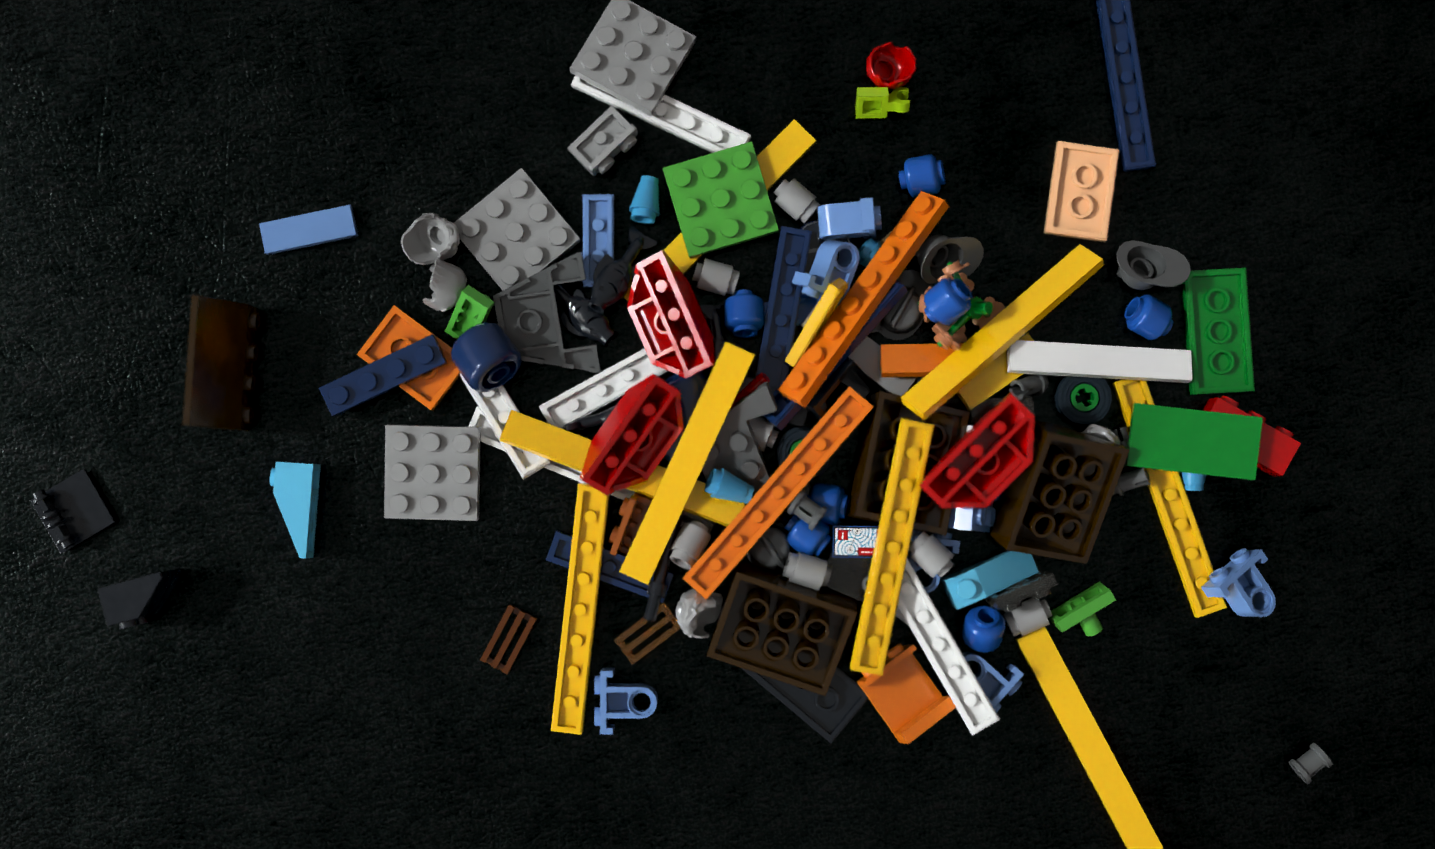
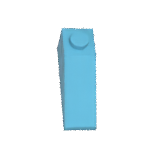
M276 462L275 468H272L270 472V485L274 486L273 494L299 558H312L314 556L320 465Z
M1008 550L940 578L952 608L958 610L1008 588L1039 571L1032 554Z

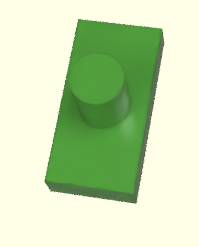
M468 285L460 294L445 332L458 339L469 328L486 322L494 302L487 295L481 294Z
M1099 581L1051 610L1053 616L1049 619L1062 633L1079 623L1086 636H1094L1103 629L1095 613L1116 601L1111 590Z

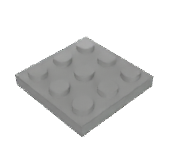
M611 0L570 66V73L641 112L652 116L695 44L696 36L630 0Z
M522 168L454 222L458 227L460 240L502 291L548 268L581 241Z
M385 425L384 518L478 521L481 427Z

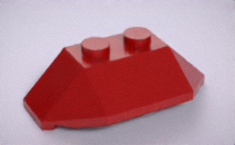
M663 250L635 265V276L630 289L627 309L651 364L685 379L714 366L713 335L687 278Z
M655 374L629 388L592 439L580 475L581 481L605 495L647 481L683 431L680 391Z
M1010 393L986 413L935 464L920 482L919 486L941 508L988 507L1033 462L1035 416Z

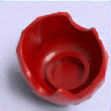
M888 42L872 50L866 59V72L876 86L888 87V90L897 89L904 86L911 79L916 71L917 59L908 46L901 48L894 46L892 42Z

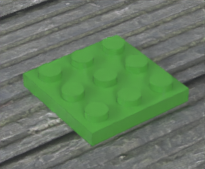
M752 141L663 168L689 259L779 231Z

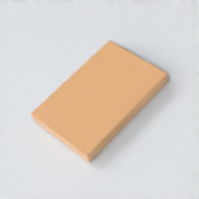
M1063 141L1056 143L1044 234L1098 242L1107 241L1119 157L1118 149Z

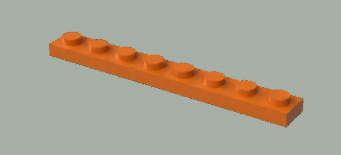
M920 191L779 387L778 391L782 396L803 407L808 405L949 208L944 199Z
M849 386L682 579L705 599H708L874 407Z

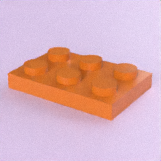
M394 305L357 355L370 364L433 333ZM436 335L435 338L447 364L399 386L431 411L436 408L460 376V371L452 361V347Z

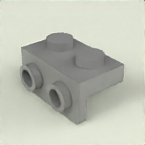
M611 105L567 149L593 176L598 172L604 174L614 164L613 158L621 150L625 153L637 142L635 137L638 135V131L633 124H630Z

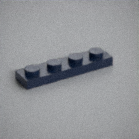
M432 334L320 387L319 390L331 416L335 417L447 364V361L435 335Z
M561 530L555 532L546 561L569 569L572 544L571 534ZM604 547L600 580L649 598V595L646 594L647 584L619 572L627 555L619 552L614 556L610 554V548ZM668 570L665 585L668 586L667 591L674 572ZM654 571V573H653V575H652L650 581H653L655 571Z

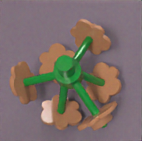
M959 260L954 263L948 262L947 267L942 269L944 275L937 279L939 282L943 278H951L953 280L958 278L968 286L970 291L974 289V282L971 279H967L965 273H958V271L969 266V262L962 266ZM929 286L925 293L921 294L918 302L919 312L924 314V321L927 323L930 319L924 311L926 308L924 295L933 286ZM972 297L970 299L971 308L952 325H944L940 322L935 323L932 331L936 335L933 338L939 347L945 350L951 348L954 351H959L961 347L958 343H964L967 340V336L964 334L966 331L964 324L972 319L973 324L979 325L981 329L1005 308L1004 304L995 302L993 297L985 298L984 302L979 297Z

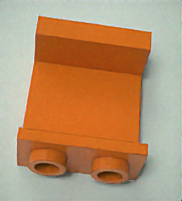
M899 643L887 652L888 658L885 662L883 676L861 672L863 677L857 683L899 743L909 744L956 707L950 696H942L915 658L913 652L917 649L914 644L903 646Z

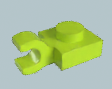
M857 87L856 119L887 118V111L909 112V89L900 87L889 93L888 87Z

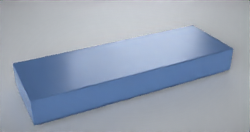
M583 194V263L586 280H583V288H592L593 274L598 263L606 254L614 259V194Z
M351 205L259 223L264 251L267 255L358 236Z

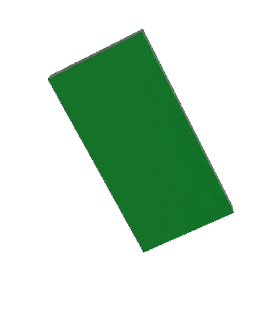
M1246 268L1191 271L1188 279L1182 284L1187 350H1191L1192 381L1189 382L1190 395L1255 391Z
M1133 403L1128 448L1130 450L1126 458V466L1255 480L1263 417Z

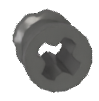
M802 490L789 506L787 513L798 516L813 531L829 508L825 505L821 507L806 496V491Z
M1314 742L1309 745L1310 749L1297 760L1291 759L1289 761L1291 768L1307 784L1311 783V778L1325 766L1330 768L1333 765L1330 758Z

